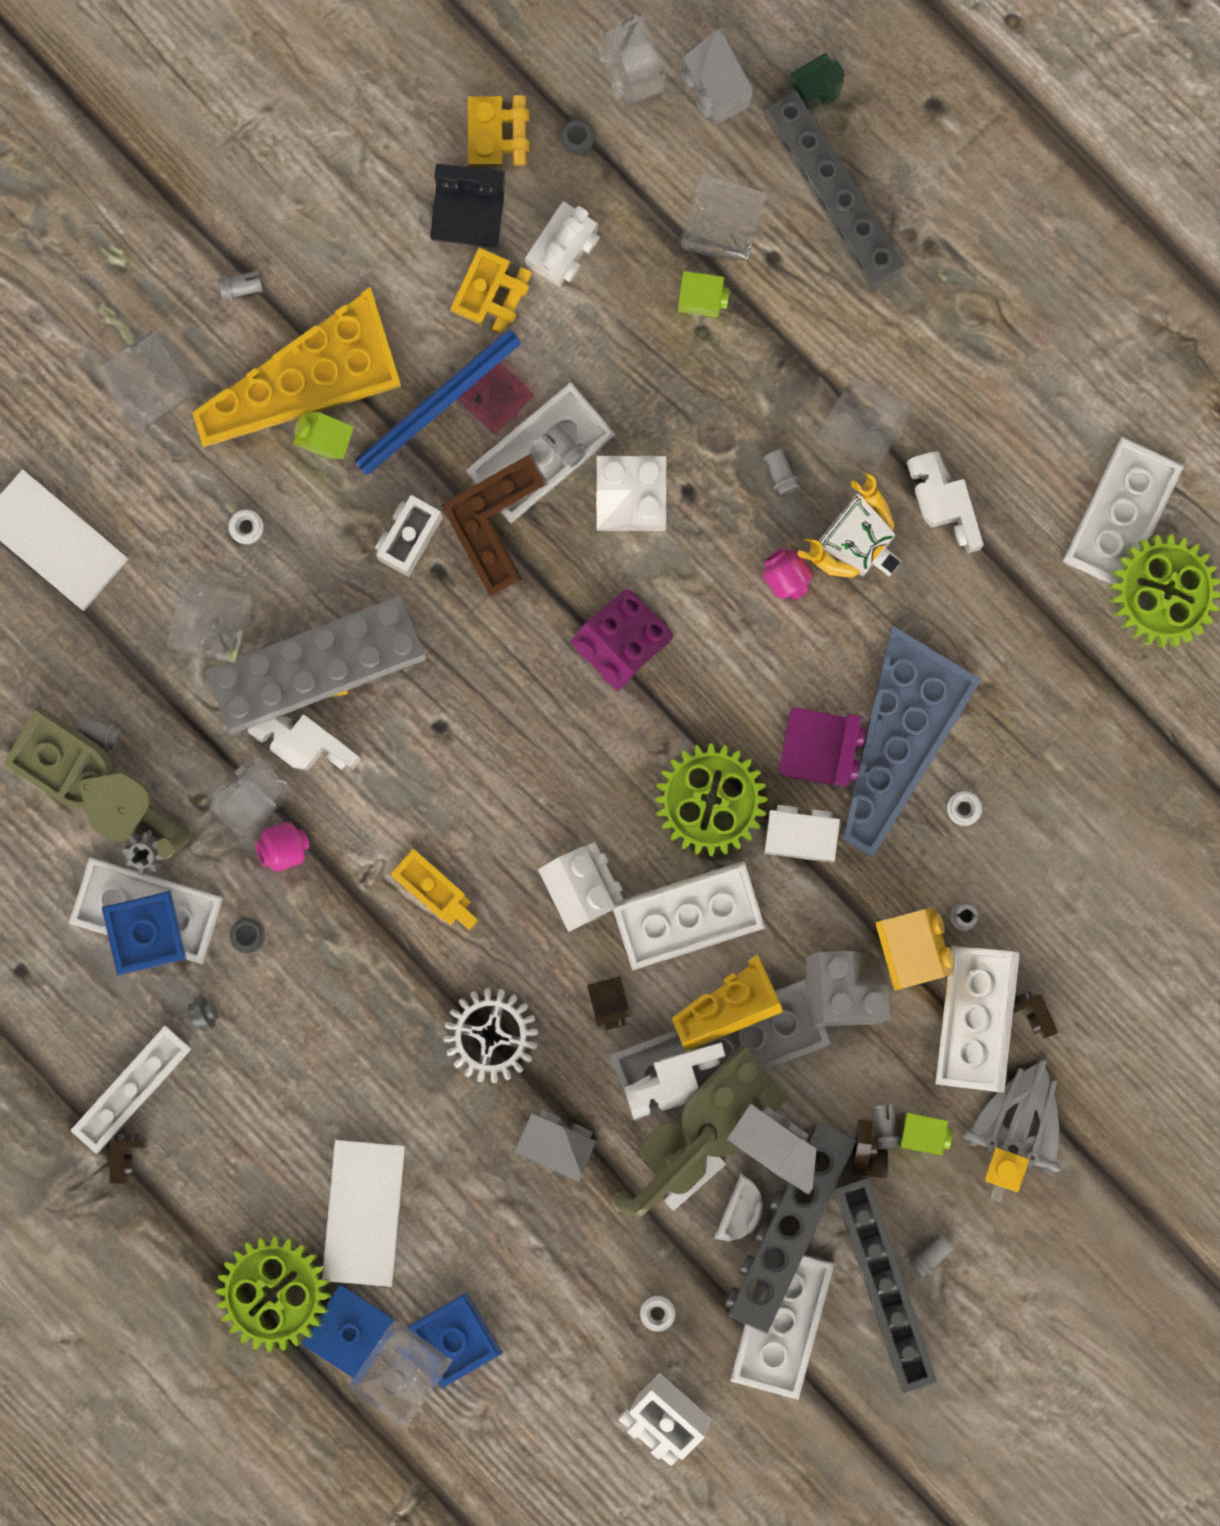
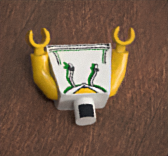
M862 471V474L866 477L863 486H860L854 480L851 481L852 488L860 492L862 496L857 494L820 541L810 538L804 539L811 546L809 553L800 550L797 553L799 557L811 560L812 563L831 576L853 578L858 574L864 576L874 564L890 577L902 562V560L887 549L895 537L893 532L895 523L888 503L876 487L875 477L866 471Z

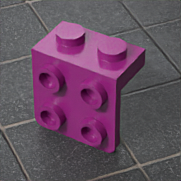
M625 589L589 619L570 643L582 657L586 658L595 667L606 682L619 691L643 665L668 645L674 636L671 630L632 590Z
M793 708L790 711L779 766L780 774L785 777L847 788L849 781H856L860 760H855L854 755L856 746L862 747L864 743L866 726L860 725L862 716L848 714L846 717L802 708Z

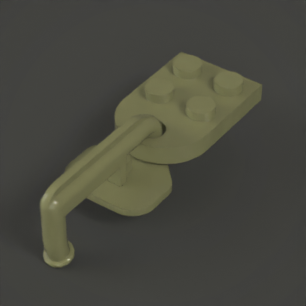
M40 705L33 710L4 765L62 804L77 809L86 808L91 827L113 842H124L129 839L141 820L167 837L160 839L156 846L157 853L162 858L168 859L172 857L173 854L177 853L191 841L192 833L189 829L150 804V793L143 783L126 772L114 773L109 756L98 744Z
M740 1046L689 1098L683 1110L682 1123H661L646 1137L641 1146V1157L656 1177L635 1199H632L631 1195L627 1192H617L611 1200L615 1210L635 1217H642L668 1190L675 1194L688 1192L705 1175L707 1155L724 1157L739 1149L727 1138L750 1104L761 1111L766 1106L776 1111L788 1099L747 1047Z

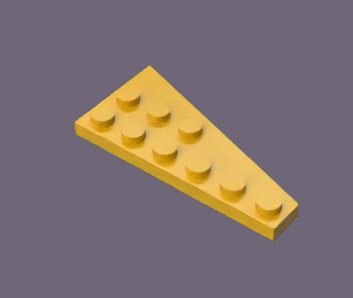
M371 287L363 291L359 297L349 304L343 305L336 310L335 314L318 326L315 325L271 356L272 358L263 365L247 373L246 377L229 389L226 388L192 413L202 446L207 447L302 417L303 412H321L402 387Z

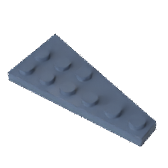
M893 625L889 635L842 839L871 858L875 855L981 682L980 678Z

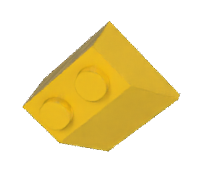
M934 907L876 922L895 991L953 975L954 957L951 949L945 946L942 936L945 932L944 922L941 915L936 913Z

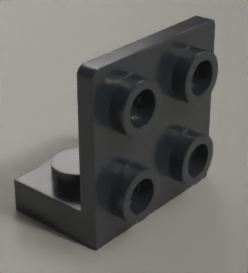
M436 163L434 176L436 189L430 239L438 242L498 247L506 185L505 171Z

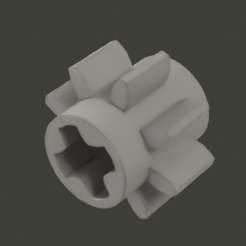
M147 830L142 838L137 833L132 834L129 839L133 845H126L122 849L123 853L128 854L129 861L126 863V867L133 866L137 868L139 875H142L147 870V867L156 872L161 868L157 860L165 859L160 857L156 850L157 843L162 838L157 839L153 837L151 830ZM148 849L150 854L143 856L140 851Z

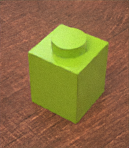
M683 271L678 312L718 318L720 308L727 309L730 288L723 287L724 277Z
M303 412L302 417L299 418L295 425L293 445L325 458L344 459L354 427L320 412Z
M904 1112L899 1147L942 1156L943 1149H950L953 1129L948 1128L949 1121Z

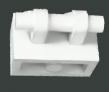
M563 201L525 257L526 266L561 287L565 280L571 282L581 266L577 263L584 251L589 254L600 238L596 234L598 232V223L587 217L589 213L582 207L577 206L575 209Z
M596 842L562 855L538 869L568 932L616 909L613 903L623 900L620 893L623 889L619 881H614L606 865L609 861L605 853L601 854Z
M659 1373L637 1395L631 1410L626 1409L619 1416L618 1420L627 1427L626 1432L634 1439L638 1437L651 1448L650 1453L658 1460L662 1458L672 1466L678 1458L683 1460L705 1438L712 1418Z

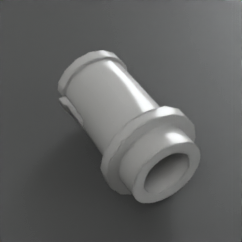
M258 270L231 277L223 274L224 278L217 279L221 299L228 298L229 302L233 301L232 297L263 292Z
M559 423L550 427L546 431L548 435L544 434L542 437L562 458L561 463L563 465L568 464L572 468L586 455L583 451L584 446L581 443L577 444L561 428Z
M783 449L773 451L763 458L775 482L773 489L774 491H779L780 496L797 490L799 488L797 482L800 480L798 476H794Z
M84 715L80 717L75 729L93 742L103 745L104 750L109 748L116 749L122 734V730L117 729L116 724L112 723L109 726L87 718Z
M958 904L951 910L950 922L957 930H970L977 923L978 912L970 904ZM962 911L969 913L970 920L968 923L960 919L959 914Z
M895 1105L873 1107L876 1136H878V1149L899 1147L898 1140H901V1136L897 1135Z
M938 1234L918 1254L913 1253L911 1255L913 1258L908 1263L920 1277L923 1278L927 1274L931 1276L933 1274L931 1270L952 1253L954 1249L942 1235Z

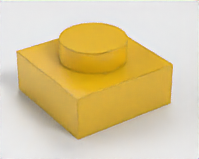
M995 1147L984 1181L1018 1193L1030 1159Z

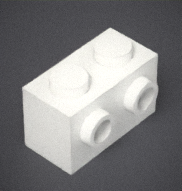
M410 495L407 502L402 501L399 504L392 518L396 522L389 533L384 531L375 547L378 550L377 558L380 562L407 577H410L443 519L441 511Z
M777 805V811L770 810L764 854L833 863L836 855L840 819L832 818L833 812L812 810V815L798 814L797 807Z

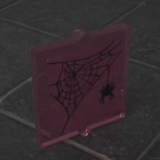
M500 362L457 400L493 435H496L512 418H518V412L534 394Z

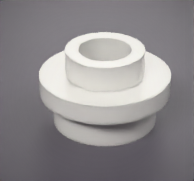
M240 510L229 521L230 535L238 543L252 544L263 533V521L252 510ZM247 521L251 522L253 525L251 532L242 533L240 531L241 524Z
M968 791L954 794L947 804L949 818L960 826H969L975 823L982 813V804L979 798ZM965 802L970 806V813L968 815H961L958 812V805Z
M652 1296L641 1306V1321L649 1330L664 1331L674 1322V1306L670 1300L663 1296ZM654 1307H661L665 1313L662 1319L655 1320L651 1317V1310Z

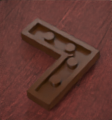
M528 454L441 504L443 511L490 596L522 580L490 518L548 485L532 454Z

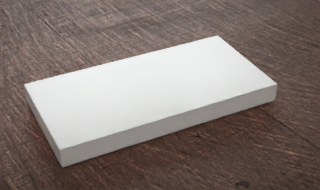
M570 382L466 470V473L475 484H478L528 454L533 455L548 485L500 512L512 524L615 437V433ZM556 423H559L561 428L577 444L581 443L584 446L585 457L572 468L568 464L563 465L561 463L562 458L542 439L544 434L548 435L546 431Z
M1121 436L1062 562L1111 585L1118 583L1119 579L1111 574L1114 570H1123V567L1117 560L1122 557L1131 559L1127 553V549L1130 547H1135L1140 551L1138 541L1146 539L1149 542L1184 465Z
M23 469L0 494V541L82 611H85L129 560Z
M89 857L69 924L108 935L101 907L171 891L186 952V960L203 964L224 898L143 873L139 875L138 871Z
M744 861L613 903L616 908L613 912L632 971L765 929Z
M951 945L955 964L952 967L953 975H949L947 978L935 1084L1004 1093L1020 953Z
M335 1140L323 1263L325 1269L322 1273V1279H328L330 1282L393 1286L405 1146Z
M776 1248L768 1249L764 1255L766 1265L773 1269L780 1267L783 1262L782 1253ZM804 1254L768 1334H764L745 1324L730 1378L731 1382L799 1400L834 1262ZM757 1280L752 1298L756 1301H762L767 1297L768 1287L763 1281Z

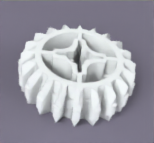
M486 988L484 990V1000H480L477 992L474 991L471 992V998L474 1001L472 1005L469 1006L463 998L459 1000V1004L465 1009L462 1014L454 1009L450 1011V1014L458 1018L456 1024L451 1022L445 1023V1028L455 1030L454 1036H445L444 1042L450 1043L455 1041L456 1047L449 1049L447 1055L453 1056L459 1053L461 1058L455 1061L454 1066L459 1068L466 1062L469 1067L465 1070V1076L470 1077L474 1069L479 1070L477 1081L483 1082L485 1072H491V1082L497 1083V1072L502 1071L504 1078L509 1080L511 1079L509 1067L513 1066L518 1073H521L523 1067L517 1061L522 1058L527 1062H531L532 1057L524 1053L526 1047L537 1049L536 1043L527 1042L528 1035H538V1029L527 1030L526 1024L534 1022L535 1017L534 1015L528 1016L525 1019L522 1017L521 1014L528 1009L526 1003L522 1004L518 1009L513 1007L518 998L515 994L510 997L507 1003L503 1001L505 996L504 990L499 989L497 999H491V989ZM493 1006L489 1020L485 1025L475 1027L465 1024L468 1017L476 1010ZM503 1009L510 1012L516 1019L520 1028V1037L509 1035L502 1030L500 1023ZM496 1017V1033L501 1034L502 1037L509 1038V1041L500 1040L498 1043L494 1041L495 1045L490 1046L488 1054H486V1038L473 1033V1031L482 1032L484 1028L488 1030L487 1026L493 1025V1020ZM462 1034L472 1036L480 1041L482 1049L479 1062L471 1058L466 1052L462 1041ZM500 1045L518 1047L514 1055L504 1063L490 1065L491 1057L496 1047Z

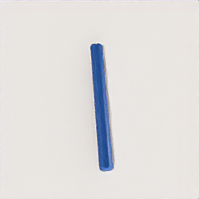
M510 329L504 331L357 457L355 463L366 475L374 471L514 351L521 343L516 334Z

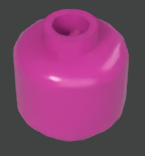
M783 547L772 553L763 562L765 567L762 571V577L774 595L779 599L791 597L794 601L804 596L810 590L808 584L813 578V571L805 559L798 556V550H787L786 547Z
M283 822L263 829L260 832L259 840L255 841L256 852L262 866L269 867L274 872H280L302 864L305 859V850L310 847L305 831L303 829L297 830L291 822Z

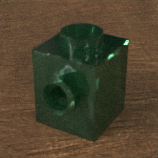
M825 52L792 72L789 83L793 90L797 91L809 110L819 103L826 106L840 97L839 92L843 87L844 80L842 78L845 77V73L836 59L831 61Z

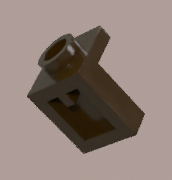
M621 976L588 984L587 988L597 1026L604 1024L606 1030L625 1026L624 1018L631 1017Z
M1031 991L1015 997L1013 1014L1029 1007L1031 1013L1026 1015V1018L1034 1035L1040 1033L1041 1037L1046 1039L1058 1033L1042 994L1033 996Z
M858 1120L855 1135L857 1141L852 1150V1174L886 1178L888 1173V1151L877 1149L878 1136H872V1121Z
M139 1133L118 1134V1140L109 1141L110 1184L127 1183L128 1176H133L134 1159L133 1155H127V1148L148 1147V1140H140Z

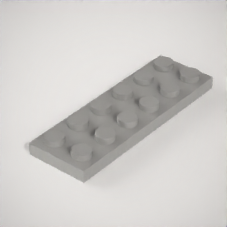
M400 596L215 666L205 670V673L229 733L232 735L426 660L403 602Z
M806 979L775 991L783 1010L782 1013L699 1046L702 1047L720 1041L726 1056L718 1058L720 1065L700 1070L698 1065L692 1066L698 1088L740 1046L747 1047L762 1067L767 1070L831 1045L824 1027H810ZM676 1030L610 1055L625 1097V1086L632 1085L650 1074L652 1078L657 1076L653 1061L685 1052ZM651 1099L649 1104L650 1115L661 1111L657 1102Z

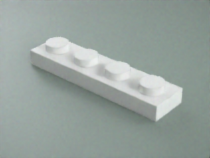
M164 1026L70 1131L95 1154H98L192 1048L170 1028Z

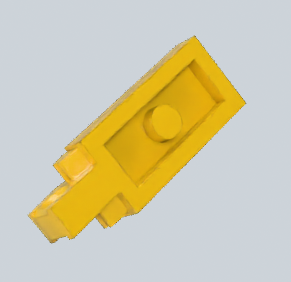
M412 849L390 874L442 921L445 920L450 926L457 919L471 931L479 922L466 909L471 903L465 897L466 895L416 850Z

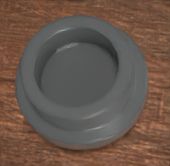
M583 120L569 121L561 130V144L571 154H583L594 143V131Z
M240 919L230 930V941L233 947L240 952H255L264 943V928L254 919Z
M202 995L195 997L194 1002L188 1004V1013L192 1023L198 1030L214 1028L216 1024L215 1019L218 1018V1011L214 1002L211 999L207 1000Z

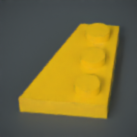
M758 954L748 961L749 966L739 974L731 973L723 979L724 985L711 995L703 994L671 1018L685 1052L783 1012Z

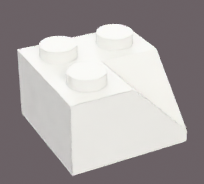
M597 456V531H666V456Z

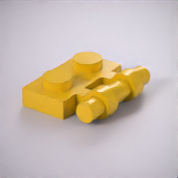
M468 96V167H503V154L513 153V165H526V153L530 151V140L526 139V122L530 121V110L526 109V96H513L512 109L502 110V96ZM503 123H513V139L503 140Z
M479 247L450 311L481 326L487 314L496 317L491 330L501 335L506 331L509 324H513L517 316L514 312L521 297H525L530 288L527 284L532 272L520 267L515 278L506 275L511 264L510 261ZM500 286L509 290L502 306L493 302Z

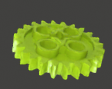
M1172 534L1167 535L1163 543L1159 535L1151 537V545L1146 539L1138 541L1140 551L1135 547L1128 548L1127 553L1131 559L1122 557L1117 560L1123 567V570L1112 571L1111 574L1119 579V582L1109 585V589L1118 592V596L1109 600L1110 603L1120 604L1121 607L1114 613V616L1124 615L1126 617L1121 626L1122 629L1133 626L1132 638L1145 634L1144 644L1146 645L1151 644L1156 638L1159 648L1165 647L1168 640L1172 647L1179 646L1180 637L1185 643L1193 641L1191 631L1196 635L1204 634L1201 623L1209 625L1214 622L1208 615V612H1217L1220 609L1212 603L1213 599L1220 598V593L1213 591V586L1218 585L1220 579H1212L1210 575L1217 569V566L1207 567L1205 565L1210 555H1196L1200 546L1198 544L1192 545L1187 549V538L1185 537L1179 539L1175 544ZM1151 560L1157 561L1161 566V574L1158 578H1155L1149 572ZM1183 572L1189 573L1193 579V586L1190 590L1184 588L1181 583ZM1140 578L1155 587L1167 584L1166 590L1168 592L1193 598V603L1190 604L1185 599L1176 595L1164 598V591L1139 585L1137 581ZM1141 592L1150 598V607L1147 611L1138 605V596ZM1173 604L1179 606L1182 611V618L1179 622H1175L1170 616V608Z
M713 743L709 744L707 753H702L700 747L695 745V756L692 757L683 750L681 754L684 762L680 764L676 760L671 759L670 764L674 769L673 773L664 770L661 773L668 780L667 784L660 783L656 785L657 789L664 792V796L654 799L655 803L664 805V809L658 811L656 816L667 817L668 819L661 827L662 830L673 828L674 833L670 840L674 841L682 837L684 839L682 844L683 850L690 844H694L695 855L701 852L702 847H707L709 857H713L715 847H720L723 855H727L728 844L730 843L739 850L741 848L739 838L743 837L745 840L751 841L752 837L748 829L759 830L761 828L754 820L755 817L766 816V812L758 808L759 804H764L768 801V798L758 796V792L763 790L766 784H755L754 781L760 775V770L750 773L747 769L752 760L748 759L741 764L738 761L740 757L739 750L732 757L727 756V745L722 747L720 753H715ZM719 770L721 771V778L716 792V799L721 800V804L713 806L708 827L706 830H702L701 823L706 802L701 800V797L708 796L715 771ZM692 771H704L709 778L708 784L703 788L693 787L689 782V775ZM728 779L738 780L742 786L741 794L737 797L727 796L722 789L723 783ZM692 803L698 807L700 815L696 821L687 822L681 818L680 808L684 804ZM720 812L730 814L733 819L732 828L727 831L717 829L713 822L716 814Z
M273 1236L270 1246L265 1237L258 1239V1248L251 1242L245 1243L247 1254L235 1250L233 1254L237 1262L227 1261L224 1263L225 1267L230 1271L229 1275L218 1276V1279L226 1283V1286L215 1291V1293L225 1296V1301L220 1302L216 1306L221 1309L227 1308L228 1311L221 1321L232 1320L234 1324L229 1333L233 1334L241 1330L243 1333L240 1342L246 1343L250 1338H253V1349L255 1350L259 1349L262 1343L265 1342L267 1352H272L276 1342H278L279 1347L284 1351L288 1349V1339L295 1346L301 1345L300 1333L308 1338L312 1337L313 1332L309 1326L319 1327L323 1324L316 1316L317 1313H327L329 1311L328 1308L321 1305V1300L331 1298V1294L322 1292L321 1287L329 1284L330 1280L319 1279L318 1276L324 1271L325 1266L314 1268L312 1264L316 1260L317 1255L312 1254L305 1257V1244L300 1245L294 1250V1239L292 1238L287 1239L283 1246H281L279 1236ZM271 1259H277L282 1265V1273L277 1279L272 1278L267 1272V1265ZM295 1271L297 1273L296 1278L278 1291L276 1295L279 1300L268 1301L255 1316L250 1315V1311L269 1296L270 1291L268 1287H277L287 1279L291 1272ZM246 1283H251L256 1289V1298L252 1302L244 1300L241 1294L242 1287ZM295 1285L301 1286L306 1294L305 1301L301 1305L295 1304L290 1297L291 1289ZM269 1309L275 1310L280 1317L279 1325L275 1329L268 1327L265 1323V1313Z

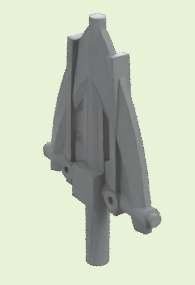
M1038 1059L1036 1065L1025 1071L1021 1068L1017 1069L1014 1078L1005 1085L1004 1093L998 1092L989 1101L971 1130H963L962 1137L966 1140L964 1145L976 1147L979 1144L986 1147V1152L992 1153V1150L997 1147L1029 1158L1027 1167L1032 1168L1033 1164L1042 1167V1171L1050 1176L1053 1175V1172H1060L1062 1165L1056 1162L1059 1144V1120L1054 1093L1057 1081H1050L1045 1068L1046 1061ZM1018 1103L1007 1130L1002 1124L1005 1114L1009 1108ZM1036 1110L1040 1122L1036 1136L1027 1137ZM992 1184L988 1199L1001 1203L1006 1188Z

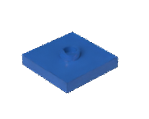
M171 891L101 907L117 976L187 959Z
M340 1284L326 1305L329 1311L321 1313L319 1316L323 1324L319 1327L313 1325L311 1329L313 1336L310 1338L306 1337L302 1345L361 1383L396 1329L399 1321Z
M468 1292L406 1327L442 1388L503 1353Z

